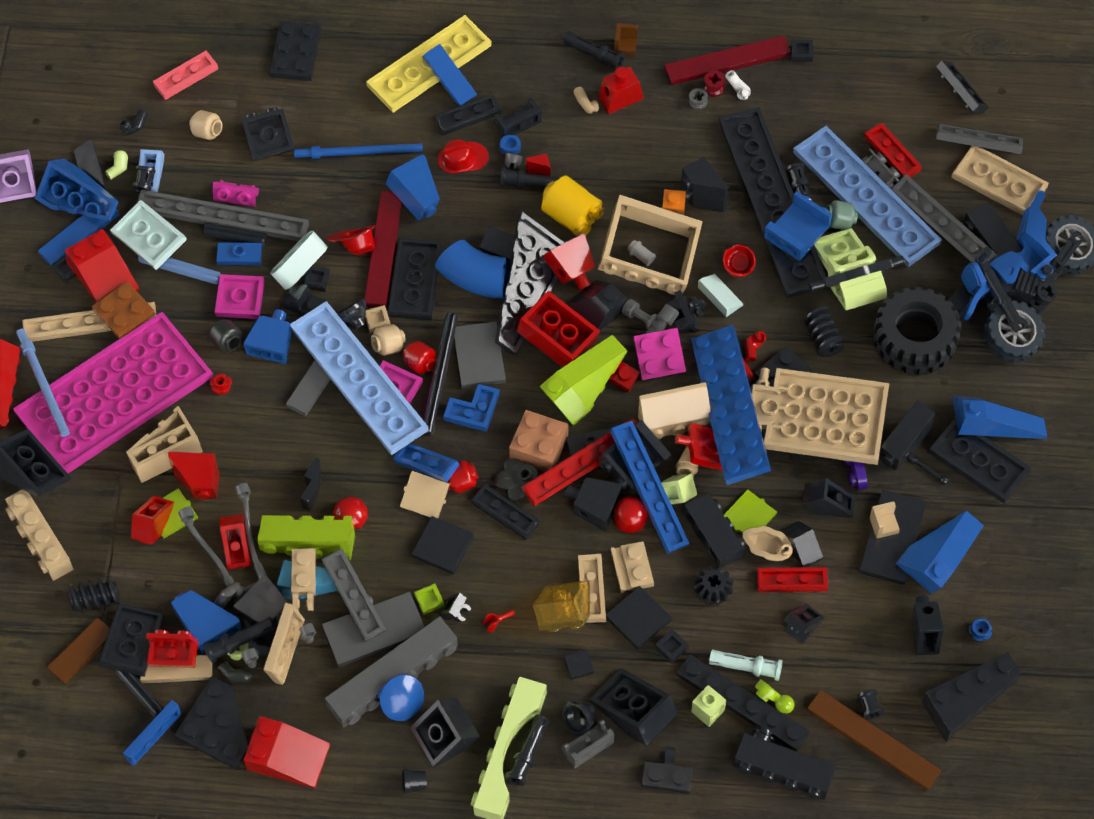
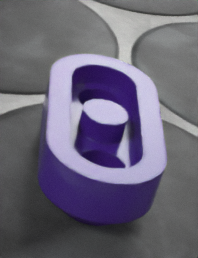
M844 460L846 466H850L851 469L849 474L851 486H855L857 490L867 489V476L863 463Z

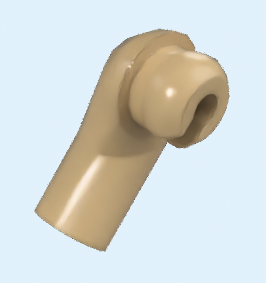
M582 87L574 89V95L586 113L593 114V112L599 110L597 101L593 100L590 102Z

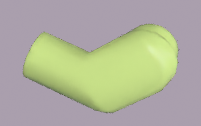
M118 150L114 153V165L105 171L106 176L110 180L126 171L128 164L126 152Z

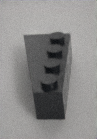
M1009 652L927 691L922 703L947 743L960 729L962 730L974 717L982 713L988 705L1010 689L1017 682L1021 671Z

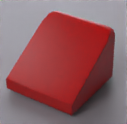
M547 154L526 158L527 173L551 176V167Z

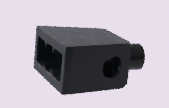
M585 478L581 489L568 485L564 498L575 501L574 514L606 531L613 516L615 505L622 495V484Z
M264 574L234 605V611L252 624L270 616L271 622L273 621L274 625L278 627L287 601Z
M921 595L915 599L916 603L914 604L911 618L915 654H939L944 632L939 605L936 601L930 602L928 596Z

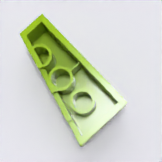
M262 515L257 541L259 549L269 554L280 552L292 556V549H316V559H320L343 549L348 560L351 561L355 531L352 516H344L343 520H334V516H324L323 520H315L311 516H302L299 520H294L292 516Z

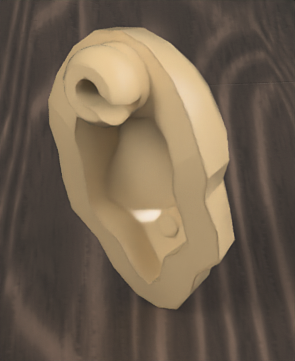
M763 525L759 528H751L743 532L742 538L750 548V551L755 555L764 557L766 560L782 561L789 558L792 554L791 542L780 531Z

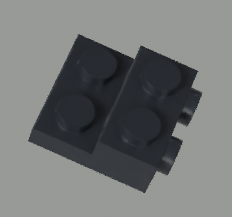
M273 107L267 109L266 113L259 115L257 113H250L242 119L243 129L253 161L294 151L295 148L283 108Z

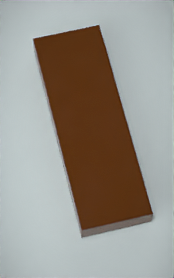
M97 618L47 667L48 670L63 684H66L104 647L110 628Z

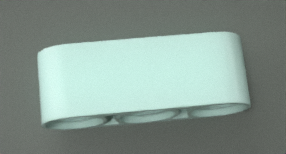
M312 230L298 241L272 269L270 274L287 290L304 275L326 251L328 246Z

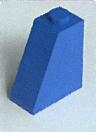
M423 154L390 172L386 185L417 220L431 217L436 212V206L440 198L426 157Z
M192 590L179 594L171 602L175 614L186 631L191 632V635L199 640L198 649L201 654L206 653L204 643H212L222 638L223 634L232 635L242 630L241 623L236 616Z

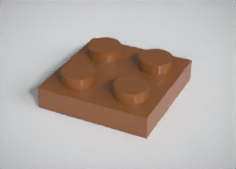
M128 281L92 306L97 316L119 339L155 315L154 309Z

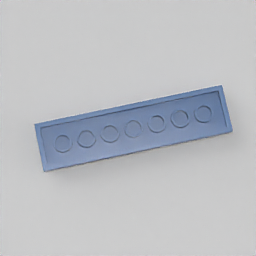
M827 126L794 148L793 153L841 201L854 205L855 211L858 212V218L897 257L901 255L904 257L907 267H910L941 244L942 239Z

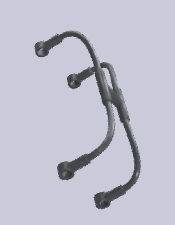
M242 483L235 487V491L243 503L249 551L254 563L255 572L260 579L264 574L267 577L268 575L262 563L259 562L253 542L248 503L251 490L247 483ZM185 507L179 510L178 514L181 521L184 522L185 526L188 527L192 535L220 569L226 587L235 583L219 557L193 526L195 515L192 508ZM255 583L245 586L246 591L243 594V596L253 587ZM235 595L231 597L234 605L241 599ZM242 618L245 628L251 626L250 622ZM312 623L303 625L299 629L301 632L299 639L306 644H310L313 642L314 635L316 634L315 628ZM255 648L244 651L242 656L245 663L250 668H255L259 658Z

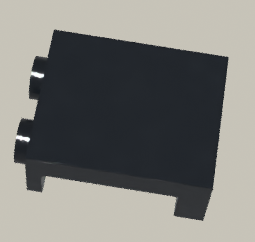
M641 420L634 426L654 468H656L671 453ZM614 442L597 459L602 470L610 473L615 479L614 483L622 484V491L624 490L627 493L635 487V484Z

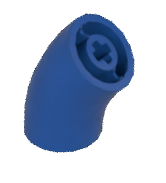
M460 240L448 247L438 258L435 269L455 285L480 296L503 299L507 279V261L505 257L488 255L475 249L467 241Z

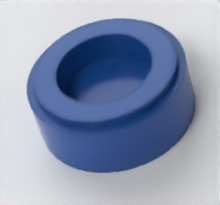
M506 135L501 138L500 151L505 156L506 153L517 155L520 152L521 141L517 136Z

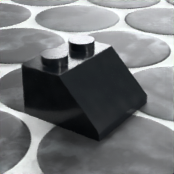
M704 156L682 168L680 191H686L685 201H688L695 208L718 212L726 211L729 187Z
M457 697L437 700L410 727L433 767L466 751L480 737Z

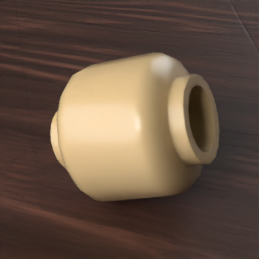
M200 110L190 119V129L195 137L212 140L222 131V122L216 113Z
M394 324L376 328L371 336L373 350L382 356L400 352L405 342L404 332L399 330Z

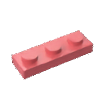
M204 51L154 80L153 84L166 100L218 70V65L209 53Z

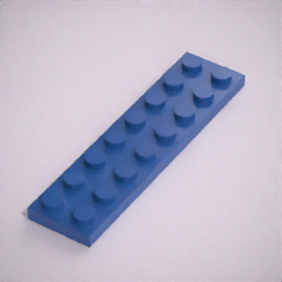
M730 325L692 338L691 342L701 383L706 382L711 410L709 417L726 484L730 485L771 471L734 326Z

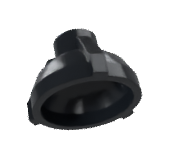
M361 299L341 310L337 315L344 323H350L355 330L366 323L364 321L366 317V302L364 299Z
M573 699L568 701L567 705L563 708L562 718L568 732L582 735L588 732L591 725L594 724L596 711L592 705H585V703Z

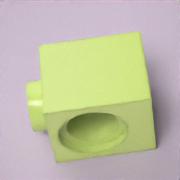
M708 685L692 701L691 712L710 727L725 711L726 699Z

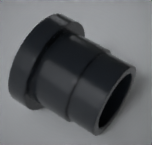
M402 770L403 793H409L411 790L426 789L425 771Z

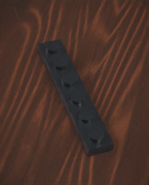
M692 655L688 656L677 672V677L701 692L709 685L726 699L725 707L757 728L764 727L769 729L774 739L793 751L797 752L810 733L802 725Z

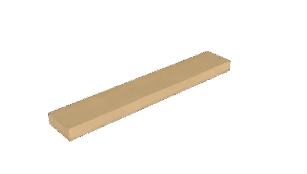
M150 302L148 304L154 309L155 315L151 317L153 318L154 316H156V306L155 302ZM93 310L22 320L23 329L29 341L32 342L111 331Z

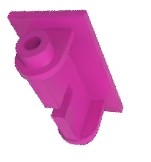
M223 180L213 182V201L256 206V196H258L259 188H256L255 185L240 184L239 186L236 183L224 182Z

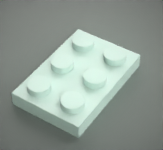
M142 200L110 230L114 236L155 270L187 240L180 231Z

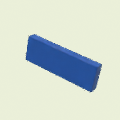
M441 44L423 54L422 58L458 107L477 96V93Z
M411 443L400 449L393 458L396 464L444 482L450 479L459 466L455 459Z
M171 700L123 752L126 761L130 765H135L179 718L181 711L177 703Z

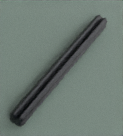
M446 313L423 418L429 431L423 434L425 436H432L435 429L458 320L455 313Z

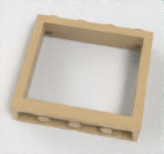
M619 195L614 206L598 270L610 275L614 274L623 277L628 281L645 284L650 288L666 291L672 295H675L674 292L681 290L683 293L688 283L703 221ZM620 216L689 238L679 279L609 256Z

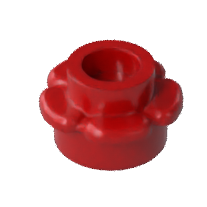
M223 373L217 374L216 377H212L210 380L211 390L218 395L228 393L230 385H232L231 378L226 377Z

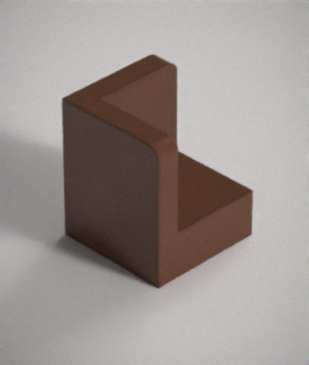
M617 23L614 43L615 52H623L625 56L635 57L638 25Z

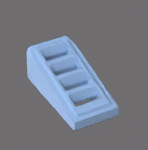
M141 149L139 165L155 168L156 172L151 180V183H153L151 191L158 192L165 154L160 150ZM147 160H156V163H147Z

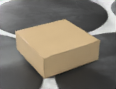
M385 305L366 310L365 320L369 333L374 332L376 328L391 325Z

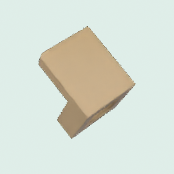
M894 502L872 507L869 519L876 539L899 533L900 529L894 515L896 507Z

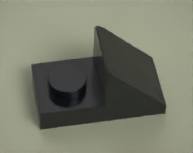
M308 285L291 287L280 306L304 316L326 302V300L310 294Z
M805 604L787 615L784 620L788 623L785 631L800 643H804L825 617L808 604Z

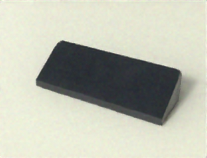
M93 139L74 150L78 168L106 190Z

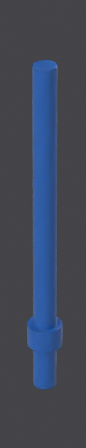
M422 143L332 148L311 146L310 149H294V157L321 159L323 156L423 152Z

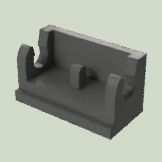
M602 719L588 732L570 743L562 745L561 751L575 769L613 744L614 732L611 728L607 730Z

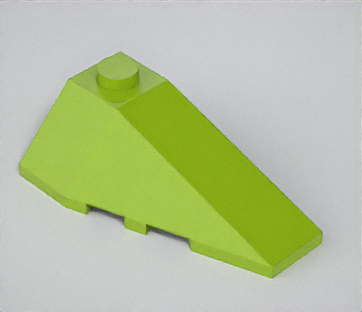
M611 335L558 370L540 387L574 426L591 411L596 398L603 392L606 382L611 374H614L627 350Z

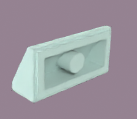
M715 274L701 278L698 281V288L725 317L743 306V303Z

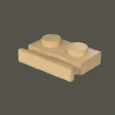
M643 541L622 545L619 548H611V555L621 593L627 590L634 591L639 586L643 589L654 587Z

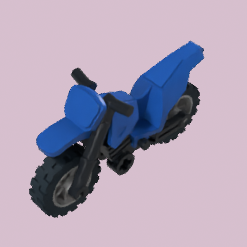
M1039 190L1034 195L1029 206L1023 212L1016 239L1023 250L1019 253L1007 252L988 263L987 259L991 255L992 250L989 247H985L975 259V262L968 264L961 275L967 291L974 295L967 304L962 319L968 320L977 302L982 299L989 311V316L986 319L987 322L984 324V338L988 341V347L994 350L993 353L996 356H1002V359L1006 361L1009 359L1012 362H1018L1021 359L1025 361L1030 356L1032 357L1043 345V340L1046 337L1044 330L1046 328L1045 324H1042V317L1039 313L1043 312L1057 296V290L1053 285L1054 280L1061 273H1069V275L1081 274L1094 264V228L1091 226L1092 223L1084 221L1080 216L1076 218L1074 215H1067V217L1061 216L1054 220L1046 229L1047 219L1040 210V205L1046 195L1042 190ZM1060 233H1064L1066 239L1061 238L1058 235ZM1078 247H1084L1085 253H1083ZM1075 252L1079 258H1074L1073 253ZM1022 334H1028V341ZM1018 338L1023 345H1016V339Z

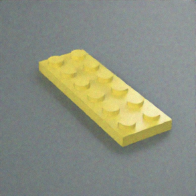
M464 15L366 81L367 87L394 113L439 82V79L422 58L423 54L441 44L455 65L460 68L491 47V40Z

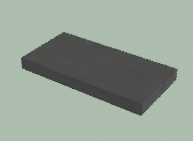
M410 592L373 605L386 631L366 642L351 614L322 624L338 667L396 647L424 628Z

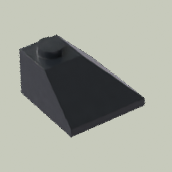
M596 280L566 304L601 331L622 314V308L626 303V296L612 283Z

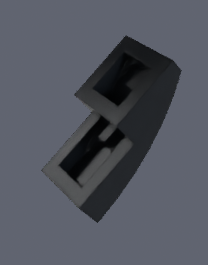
M318 458L314 459L304 475L307 488L300 497L302 508L311 511L321 486L322 469L320 459Z

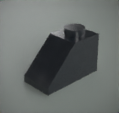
M823 478L805 484L802 504L818 514L850 518L853 517L855 496L829 479Z

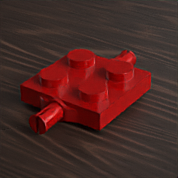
M691 423L688 427V436L676 435L675 443L686 445L689 448L690 462L692 464L722 471L711 427Z

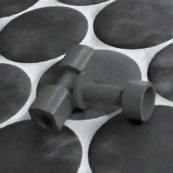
M629 299L622 308L623 315L630 319L635 316L647 323L646 328L648 331L646 334L663 331L666 325L671 326L679 315L675 308L665 304L658 315L653 314L650 316L639 309L640 304L633 299Z

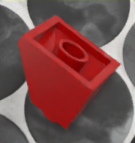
M168 452L174 476L194 498L200 500L217 499L220 473L215 454Z

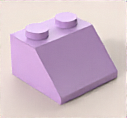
M29 149L0 154V203L36 196L35 176Z

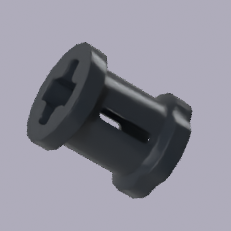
M138 165L136 167L138 171L136 181L133 183L132 188L139 191H151L150 184L156 170L151 167Z
M868 689L857 695V699L861 701L864 710L863 718L865 720L875 719L884 714V709L880 707L877 699L876 689Z

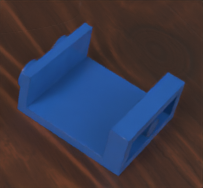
M796 191L793 204L775 224L770 221L765 227L764 238L800 261L830 227L832 214L825 207H820L812 202L808 196Z

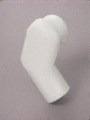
M734 70L727 72L725 77L737 92V97L740 100H746L751 93L749 86L738 77Z

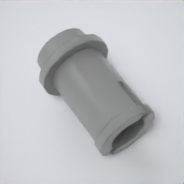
M632 241L627 249L630 252L629 255H634L645 263L646 266H649L654 261L656 255L642 246L641 241Z

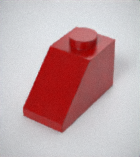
M153 496L133 513L131 539L138 540L143 544H153L161 537L174 507V501Z
M243 514L220 517V530L227 569L251 566Z

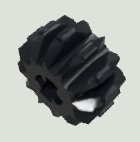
M710 565L708 572L701 569L699 572L700 576L695 577L694 582L696 585L694 586V591L699 593V600L706 598L707 605L714 601L718 606L720 600L726 602L728 595L733 593L731 586L734 581L732 578H729L728 571L721 572L722 568L720 566L717 570H713V567Z

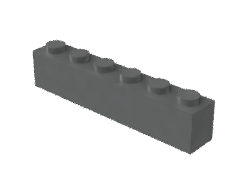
M438 617L325 698L327 708L343 728L348 724H355L362 714L367 711H373L379 706L378 692L391 678L401 673H406L417 679L418 674L425 669L430 670L437 664L439 659L443 656L451 655L458 646L457 636L443 619Z

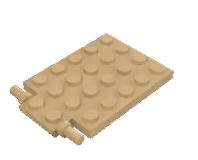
M761 368L759 380L751 386V393L761 432L762 429H766L764 440L766 449L878 465L889 383L777 368L774 387H771L768 382L770 370L768 368Z

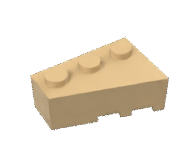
M179 406L173 410L174 413L166 421L162 420L158 423L157 429L150 435L146 434L126 452L132 468L141 483L172 468L168 452H203L197 435Z

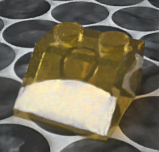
M589 580L545 586L533 604L539 630L555 632L561 628L570 627L571 629H578L584 626L590 616Z

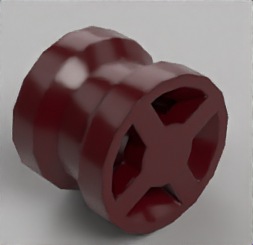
M717 70L709 71L704 77V90L711 97L722 95L725 89L724 74Z

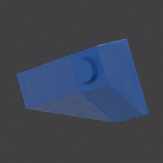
M65 159L48 162L35 196L37 201L50 209L68 211V213L82 214L106 221L112 220L118 201L84 171Z
M953 396L952 398L957 430L960 435L1047 438L1044 418L976 397Z
M965 511L909 546L896 564L932 594L943 587L984 525L968 511Z

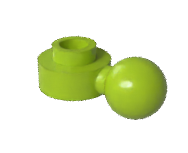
M761 679L755 685V688L758 689L756 694L765 702L769 699L774 701L776 709L781 713L788 714L794 709V700L790 696L780 695Z

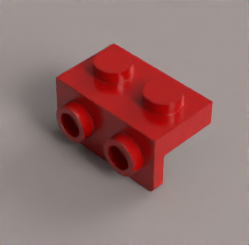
M155 630L154 633L146 634V638L150 641L147 665L151 667L195 668L199 640L192 636L191 632L177 631V634H169L168 631Z

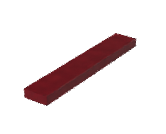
M785 35L665 64V71L670 85L703 78L712 70L723 73L791 56V50Z
M381 191L374 235L375 248L372 250L365 294L366 307L385 305V308H387L402 202L393 192Z

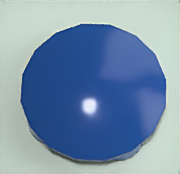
M401 673L391 678L378 692L383 713L395 721H406L414 717L424 702L422 684L415 677L406 673Z

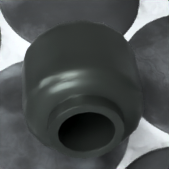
M225 319L216 322L212 326L209 338L220 351L231 352L241 345L242 332L234 323Z

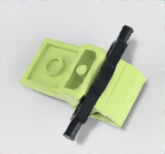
M852 228L820 237L814 244L819 259L828 271V277L809 283V289L813 292L830 287L845 310L853 309L886 299L887 288L881 271L904 265L905 260L901 255L875 263V254L869 246L864 247Z

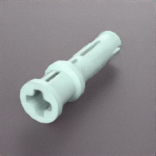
M712 649L709 664L752 672L755 677L760 675L773 677L776 681H779L783 660L763 659V656L760 655L756 656V658Z

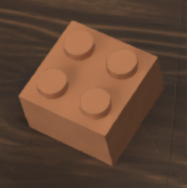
M525 410L509 447L510 459H519L524 465L529 464L534 466L535 469L544 472L556 466L566 443V437H568V424Z

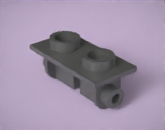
M869 149L872 155L870 157L865 156L862 161L875 174L880 172L878 177L892 189L895 186L894 184L899 182L900 174L893 166L888 168L884 164L887 160L880 152L875 154L872 149Z

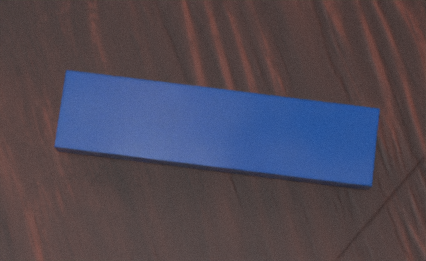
M115 209L111 221L82 215L39 249V255L47 263L53 265L65 256V249L103 229L119 216L118 210Z

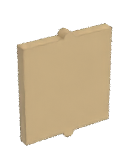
M412 471L408 484L404 487L405 493L400 507L428 517L434 516L439 518L442 506L446 503L445 497L450 484Z

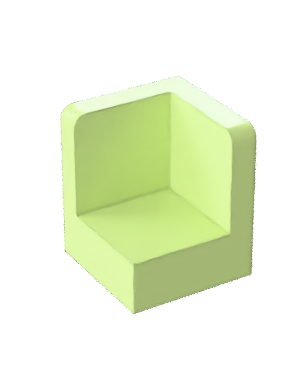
M692 473L675 475L661 482L671 504L684 503L697 495Z

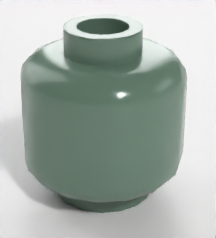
M834 200L830 205L826 206V209L832 214L830 228L846 230L850 229L852 224H856L858 212L855 211L852 203Z

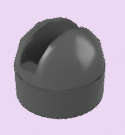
M506 153L505 165L509 168L510 163L514 164L513 170L520 167L523 157Z

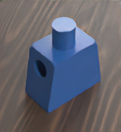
M276 309L273 312L272 318L266 316L258 318L244 342L246 355L282 364L287 363L292 331L290 323L285 321L287 314L284 311Z

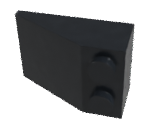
M29 429L0 442V478L37 497L70 481L71 476Z
M620 668L589 698L590 702L619 728L645 746L678 714L669 694L623 668Z

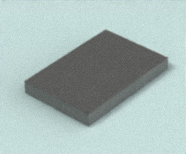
M497 321L456 327L454 341L462 389L477 387L478 384L487 386L506 383L501 347L495 343L498 328Z

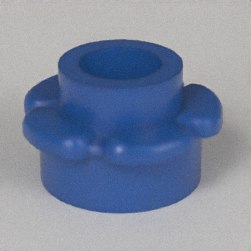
M977 619L969 626V633L973 635V639L976 641L988 640L992 635V626L985 619Z

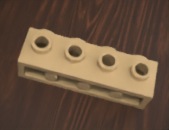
M22 489L6 498L8 508L5 510L12 521L16 519L19 524L16 528L21 537H27L29 541L27 546L32 555H38L40 559L38 564L43 573L48 572L54 581L74 570L69 557L30 494Z

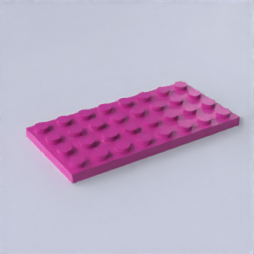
M161 312L49 385L70 432L68 436H61L42 391H39L13 408V411L23 425L33 433L63 469L70 473L214 376L212 371L165 314Z

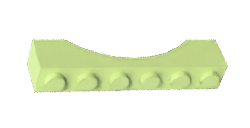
M519 677L517 684H512L509 697L512 699L510 704L505 705L501 718L504 721L502 727L498 726L496 729L494 749H489L486 762H489L487 770H482L480 774L479 784H481L479 793L474 792L471 806H474V815L486 819H504L509 804V792L503 776L506 752L518 731L532 720L536 714H540L547 694L546 684Z

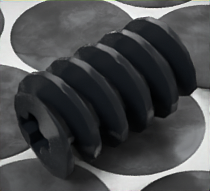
M825 306L811 311L805 317L804 324L808 327L807 330L811 334L814 346L818 349V354L821 357H830L842 351L844 345L840 344L843 339L841 336H837L839 330L835 328L836 323L831 321L833 317L831 314H827L829 308Z
M106 576L104 584L100 578H97L95 586L91 580H88L87 587H84L82 582H79L78 589L76 590L72 584H69V596L73 611L76 606L78 611L82 612L84 604L88 610H92L93 602L98 608H101L103 600L107 606H110L112 598L116 604L120 603L116 578L112 582L111 578Z

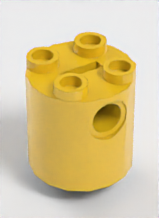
M566 175L559 180L550 182L543 192L542 211L577 236L582 234L586 236L590 232L591 225L595 219H600L605 211L602 208V200L590 194L584 187Z

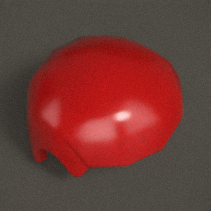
M736 244L725 250L722 263L724 270L729 275L741 278L749 275L754 270L756 258L754 252L749 247Z
M353 496L346 497L337 502L332 516H334V520H343L344 516H352L354 529H361L368 518V508L359 498H354Z
M632 496L623 497L619 500L613 511L614 524L617 529L625 533H635L642 530L648 517V512L642 500Z

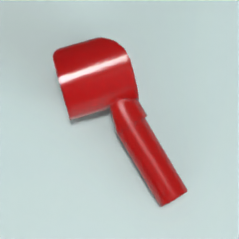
M510 610L501 615L489 613L482 624H490L487 631L493 632L499 622L515 615V612Z

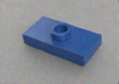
M218 243L217 265L261 266L262 243Z

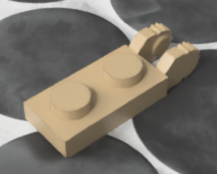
M292 549V604L298 611L300 607L299 596L306 595L308 611L314 610V595H316V549Z

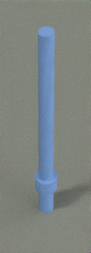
M19 329L16 334L21 343V351L30 363L61 436L66 437L70 432L35 355L36 349L32 341H29L25 330Z

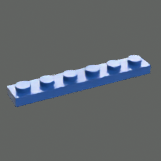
M629 421L613 427L610 433L666 553L669 554L688 546L690 543L633 422Z

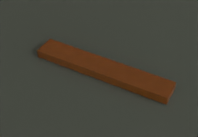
M820 690L807 708L809 713L927 792L942 771L822 690Z

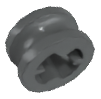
M697 88L689 93V105L692 108L699 110L707 106L708 94L705 90ZM699 96V99H701V97H702V100H701V101H697V99H695V97Z

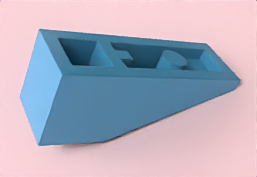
M284 560L277 588L284 598L292 599V561ZM316 566V595L314 596L338 591L326 568ZM307 595L299 596V599L307 598Z

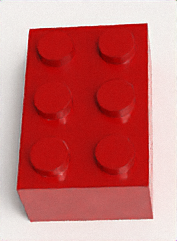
M548 290L521 318L517 332L561 367H564L593 347L600 330Z

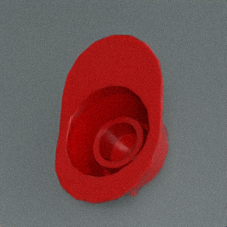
M460 139L449 141L438 155L440 168L450 174L479 170L489 160L488 151L482 144L465 142Z
M375 225L337 232L328 236L327 241H341L347 251L355 255H362L375 248L371 230Z

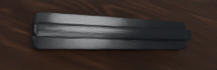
M206 223L203 229L205 236L243 243H262V246H265L267 241V234L210 223Z
M114 670L119 678L156 718L164 709L160 702L136 675Z

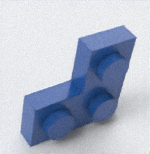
M478 384L472 403L450 397L443 416L444 421L487 432L500 395V389Z

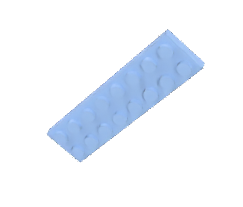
M327 301L290 324L294 334L391 455L429 431L426 423Z

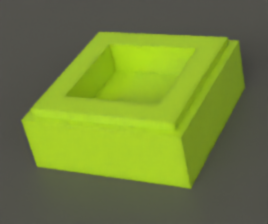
M436 584L414 592L415 599L423 615L444 607V601Z

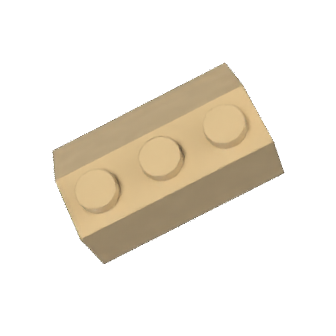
M706 382L639 396V421L642 420L658 439L668 435H682L688 432V427L691 423L707 427L711 425L709 417L711 410Z

